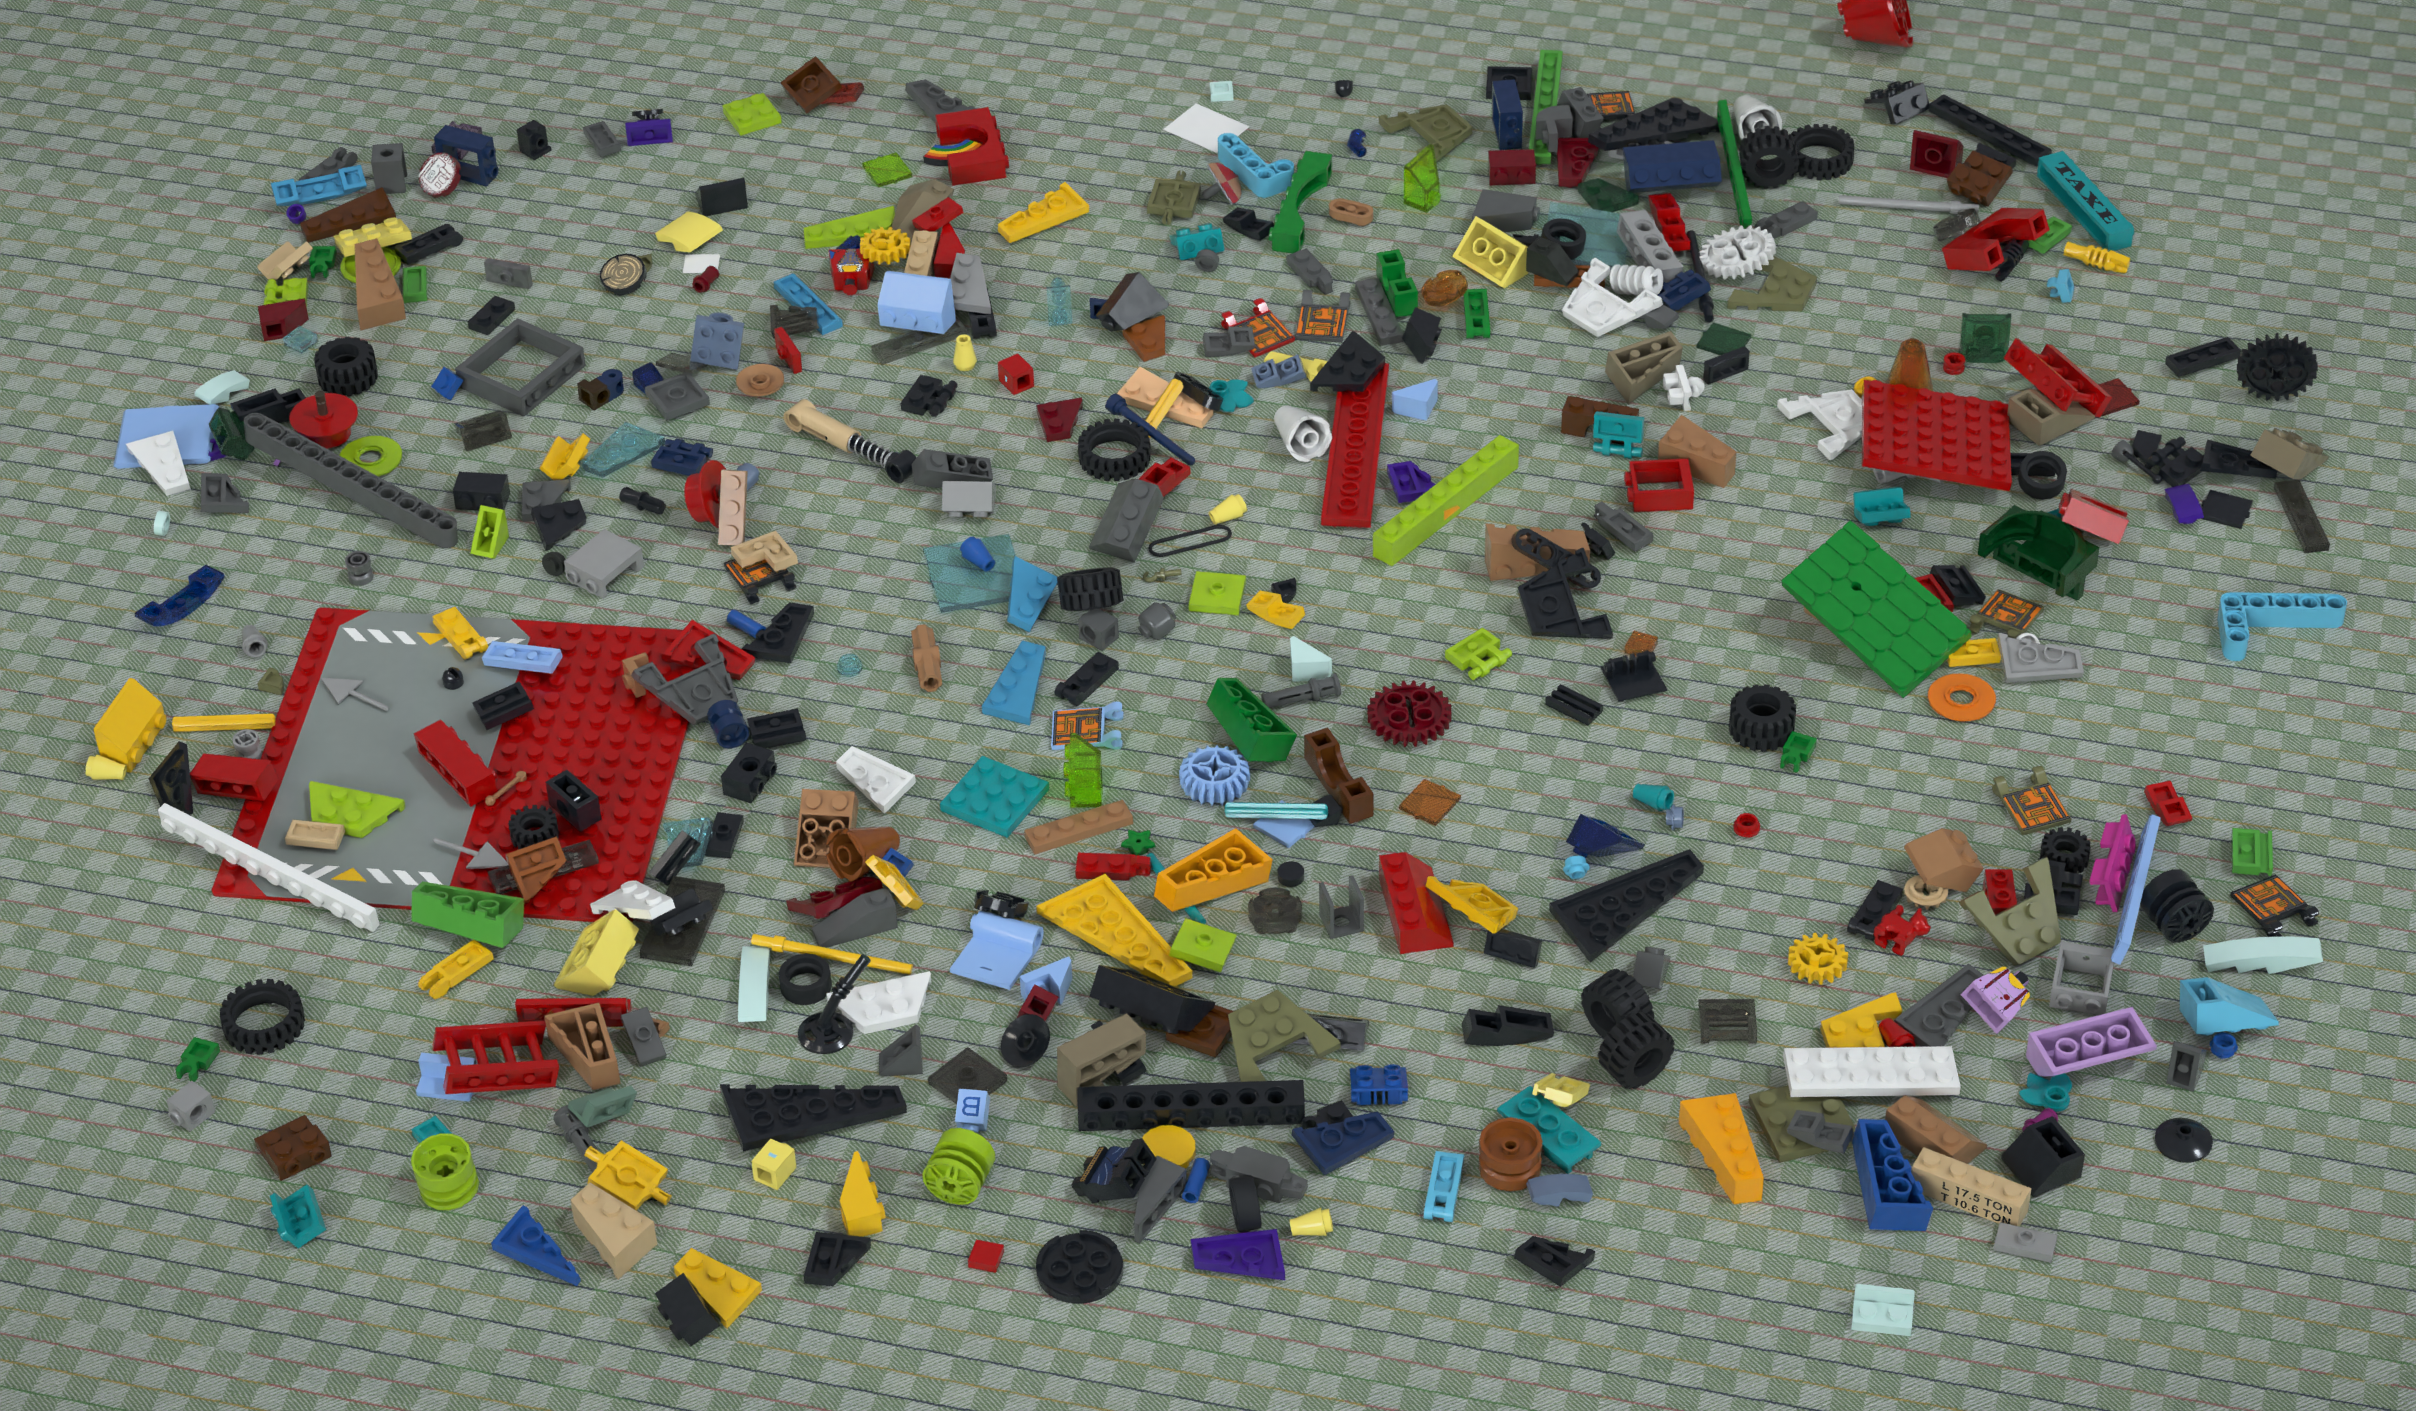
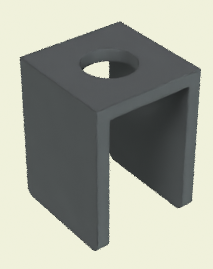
M403 143L373 145L371 165L376 190L383 187L386 194L405 193L404 177H407L408 173Z
M1353 875L1349 876V906L1334 909V904L1324 882L1319 883V916L1330 939L1364 932V897ZM1337 918H1346L1349 920V924L1337 926L1334 921Z

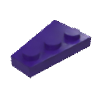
M1277 1229L1190 1239L1195 1269L1285 1280V1269Z

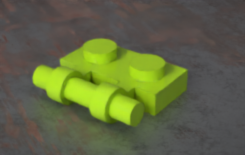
M307 278L283 280L282 286H278L275 279H269L265 285L264 293L266 297L264 298L263 305L305 298L307 307Z
M1482 627L1445 650V659L1462 671L1472 667L1473 669L1468 671V676L1470 679L1475 680L1478 677L1483 678L1488 675L1492 668L1504 665L1507 659L1512 657V651L1509 648H1505L1502 651L1499 650L1500 640ZM1486 656L1489 657V659L1486 661L1482 660Z

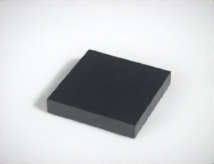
M1487 66L1486 99H1492V81L1515 80L1520 100H1531V67Z

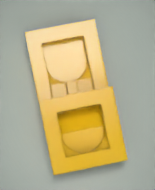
M1260 590L1246 604L1247 609L1257 616L1288 629H1293L1305 616L1303 606L1283 603L1281 594Z

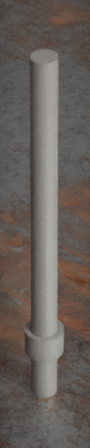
M1839 195L1838 202L1841 205L1944 211L1954 215H1959L1960 213L1978 214L1979 204L1960 203L1961 201L1951 200V203Z

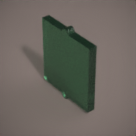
M1713 322L1709 329L1703 332V336L1697 343L1696 348L1717 355H1723L1746 346L1751 339V334Z

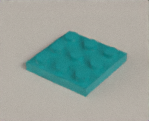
M981 756L941 801L940 811L1008 838L1050 790L1049 782Z

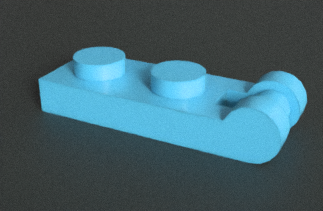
M1435 1152L1424 1208V1219L1433 1220V1217L1444 1218V1222H1453L1464 1164V1154ZM1435 1203H1444L1446 1205L1445 1207L1435 1206Z

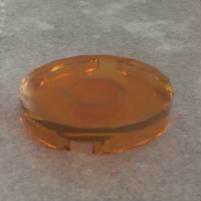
M1458 270L1442 271L1436 274V278L1433 280L1430 278L1424 283L1421 294L1426 304L1430 306L1448 305L1464 295L1468 288V282L1465 276Z

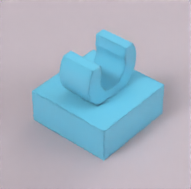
M2069 269L2059 270L2058 278L2052 277L2047 281V287H2056L2051 289L2050 297L2060 296L2062 303L2071 302L2075 287Z

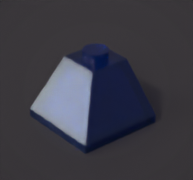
M1581 813L1566 840L1568 844L1574 846L1572 850L1574 853L1585 858L1588 855L1603 857L1641 850L1645 845L1607 822Z

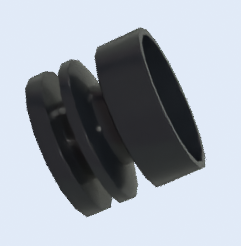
M2181 869L2163 872L2152 879L2144 888L2140 906L2151 921L2155 922L2163 936L2172 943L2190 940L2201 933L2211 921L2214 913L2212 902L2205 897L2203 891L2198 889L2196 883L2187 872Z

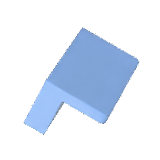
M421 1052L418 1060L421 1078L416 1089L417 1096L467 1102L471 1100L473 1093L445 1094L443 1084L446 1067L450 1066L447 1055ZM459 1057L461 1065L477 1064L476 1058Z

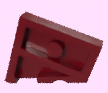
M1082 397L1036 405L1037 415L1047 442L1071 438L1073 427L1078 421L1079 410L1083 408Z

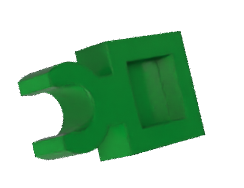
M312 246L313 249L309 258L311 277L315 278L317 273L323 272L324 278H327L329 276L328 268L334 267L337 255L336 246Z
M1792 731L1783 746L1780 768L1783 769L1786 764L1791 763L1794 764L1793 772L1797 773L1800 770L1801 761L1808 762L1816 747L1817 738Z
M194 1037L181 1055L182 1063L176 1067L177 1079H181L185 1073H189L190 1081L195 1082L199 1077L198 1070H208L219 1054V1043Z

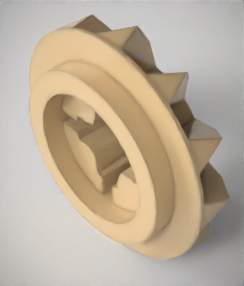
M1917 875L1906 882L1904 895L1907 896V902L1914 903L1916 908L1925 906L1928 910L1930 906L1938 908L1940 903L1946 902L1948 888L1924 884L1920 875ZM1924 888L1928 891L1929 896L1924 895Z

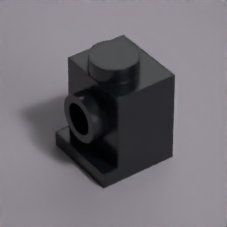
M532 120L517 129L521 153L535 161L552 151L548 145L546 127Z

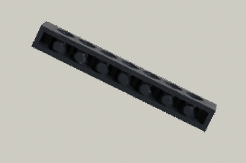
M1304 1080L1077 1087L1079 1131L1153 1129L1162 1125H1174L1181 1128L1301 1124V1120L1305 1117Z

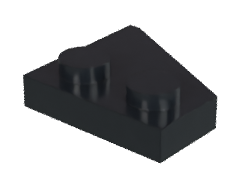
M1532 1236L1515 1250L1514 1259L1561 1287L1594 1261L1595 1251L1587 1248L1585 1253L1568 1250L1569 1244L1551 1242L1544 1238Z

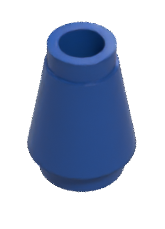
M969 537L962 543L960 551L963 558L984 572L990 571L995 566V560L981 539Z

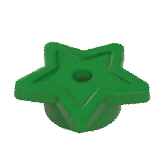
M1128 830V839L1121 843V847L1128 848L1129 852L1133 855H1144L1149 851V848H1155L1156 845L1150 840V830L1140 833Z

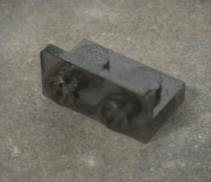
M501 410L454 423L456 433L462 437L466 451L512 438L507 415Z

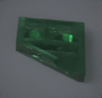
M1600 178L1578 184V193L1598 216L1639 204V197L1636 194Z

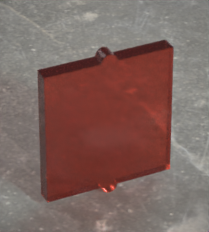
M2119 378L2098 384L2112 396L2102 416L2139 405L2140 400L2131 392L2132 389L2127 388Z

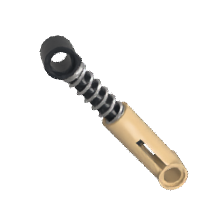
M801 399L784 413V421L791 430L795 432L803 430L847 453L855 452L857 455H862L863 458H868L870 462H875V464L885 468L889 478L896 483H902L913 474L911 464L917 457L911 451L902 450L899 453L890 452L889 449L884 450L882 445L878 447L876 442L871 443L870 439L864 440V437L858 430L816 410L815 406L806 399Z

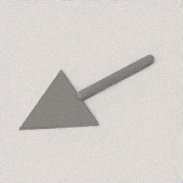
M321 678L338 704L351 694L385 711L389 710L388 706L354 691L363 683V680Z
M439 838L433 839L434 843L473 855L474 858L466 866V869L509 868L508 862L488 842L477 852Z

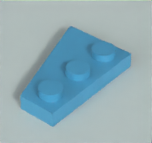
M1015 556L1012 561L1013 570L1010 581L1011 593L1007 622L1030 632L1058 584L1057 576Z

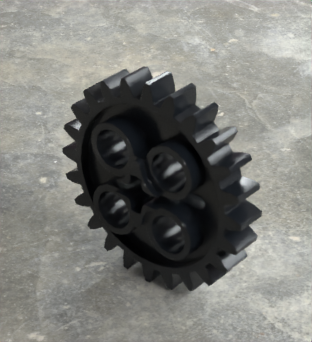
M2276 333L2274 339H2271L2266 334L2264 341L2256 338V345L2248 343V350L2242 349L2241 356H2238L2237 373L2238 381H2242V388L2248 387L2249 394L2256 391V398L2266 395V401L2271 396H2275L2276 401H2279L2280 396H2284L2286 400H2289V394L2298 397V390L2306 392V385L2312 386L2313 379L2317 378L2318 362L2316 354H2313L2312 347L2307 348L2306 341L2298 344L2297 336L2289 340L2288 334L2280 338L2279 334Z

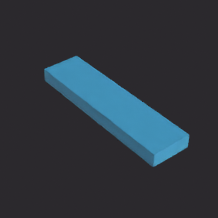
M794 273L774 281V288L822 335L843 327L842 319Z

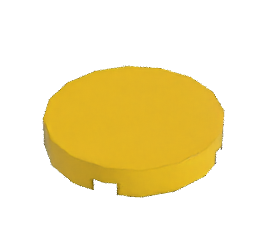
M1174 1125L1158 1126L1150 1129L1142 1137L1155 1157L1158 1155L1185 1169L1196 1156L1194 1138L1191 1133L1181 1127Z

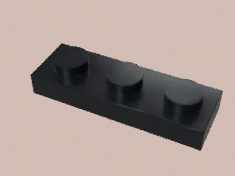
M2225 337L2166 356L2165 364L2177 377H2181L2237 359L2241 355V349L2229 337Z

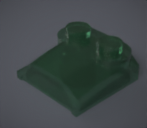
M1962 313L1958 351L1965 357L1966 362L2000 363L2005 361L2004 356L2009 350L2011 313Z

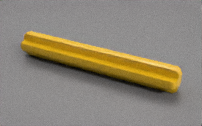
M273 713L175 716L172 720V727L175 732L272 729L275 726L276 719Z

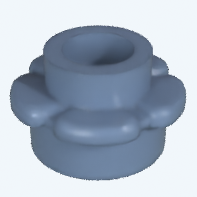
M1672 804L1671 809H1666V825H1671L1673 831H1675V828H1683V807H1676L1675 804Z

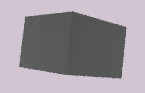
M915 1024L879 1053L880 1075L923 1074L921 1033L918 1025Z

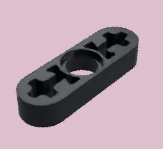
M1175 372L1173 379L1180 380L1184 386L1181 392L1208 409L1220 410L1223 397L1192 376Z

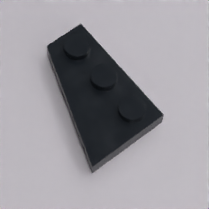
M2207 439L2200 469L2202 472L2276 479L2278 470L2250 456L2252 453L2250 450Z

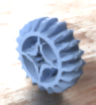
M1217 744L1216 747L1210 748L1206 745L1205 749L1196 748L1195 753L1189 752L1188 757L1183 759L1179 770L1180 785L1185 795L1190 796L1192 801L1199 800L1201 805L1209 802L1211 806L1214 803H1220L1223 806L1224 801L1233 802L1234 798H1241L1242 793L1247 791L1250 781L1249 765L1244 756L1238 754L1237 749L1230 751L1228 746L1219 748Z

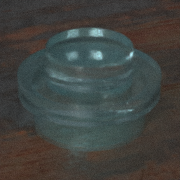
M845 654L839 658L837 671L845 677L856 676L862 671V662L854 654Z

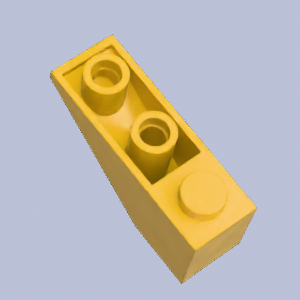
M858 1151L854 1152L840 1197V1209L847 1235L863 1237L883 1232L881 1220L886 1219L882 1202L877 1203L876 1201L878 1192L875 1182H869L868 1178H871L867 1161L862 1162Z

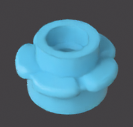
M1583 856L1567 858L1563 867L1565 875L1571 879L1583 878L1587 870L1590 869Z

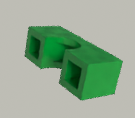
M1400 250L1376 253V276L1379 278L1395 317L1411 315L1414 308H1418V290L1412 277L1406 278L1405 261Z

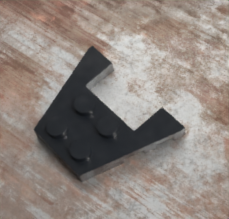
M1584 548L1578 549L1574 555L1567 559H1562L1553 568L1546 572H1541L1518 587L1517 592L1532 636L1613 638L1607 614L1580 620L1566 579L1567 577L1590 572V564Z

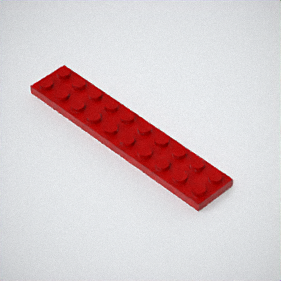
M1385 363L1384 367L1364 392L1348 390L1337 392L1321 514V525L1371 528L1389 377V363Z

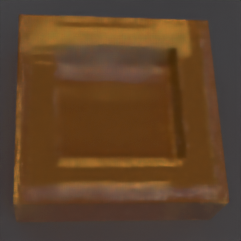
M1634 630L1625 645V653H1634L1636 656V653L1644 652L1645 650L1653 652L1658 644V637Z

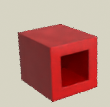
M1018 353L998 362L999 381L1013 395L1034 387L1033 367Z

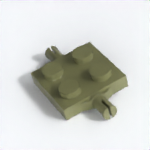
M1181 170L1177 172L1175 179H1156L1147 204V214L1163 216L1162 223L1165 225L1166 223L1167 225L1171 224L1173 216L1193 218L1201 192V183L1185 181L1186 173L1184 171L1181 173Z

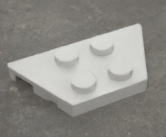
M930 971L854 987L850 990L846 999L841 1000L838 1008L842 1011V1015L847 1017L850 1022H853L856 1028L863 1034L918 1023L921 1007L926 1000V990L928 985L931 984ZM831 992V993H826V994H827V1002H828V1000L830 999V997H831V995H832L833 992Z

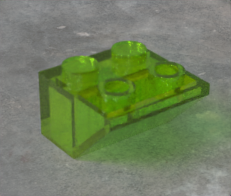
M1070 733V744H1065V759H1069V762H1064L1063 765L1064 778L1069 779V781H1065V797H1070V808L1102 806L1103 798L1101 751L1077 733Z

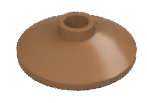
M769 364L748 366L740 371L736 377L738 389L750 396L773 394L784 384L783 372Z

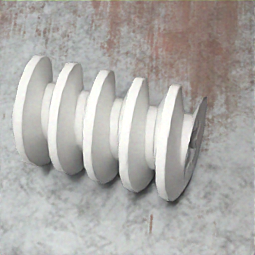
M1615 264L1611 269L1610 284L1616 294L1639 295L1645 289H1648L1658 295L1663 286V274L1661 269H1654L1652 266L1637 267L1636 265L1621 266L1620 264Z

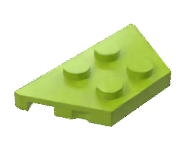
M314 781L309 783L312 822L344 825V835L363 838L371 833L375 827L387 822L389 814L395 810L401 812L406 807L404 799Z

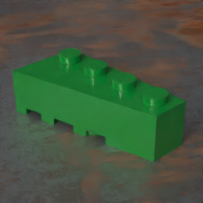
M1217 678L1206 705L1248 762L1266 761L1270 763L1286 761L1297 734L1237 678Z

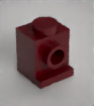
M1034 984L1017 1018L1026 1014H1034L1047 1022L1055 1009L1059 997Z

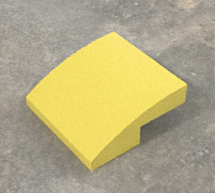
M688 211L656 232L655 235L660 242L673 243L676 251L691 252L723 231V229L710 218Z

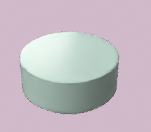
M158 511L154 522V534L165 536L170 526V514L166 511Z

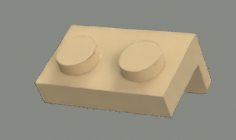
M287 241L263 260L257 268L268 280L275 279L277 281L281 277L286 279L294 271L293 267L295 265L300 267L309 259L307 254L313 248L306 241L298 249H295Z

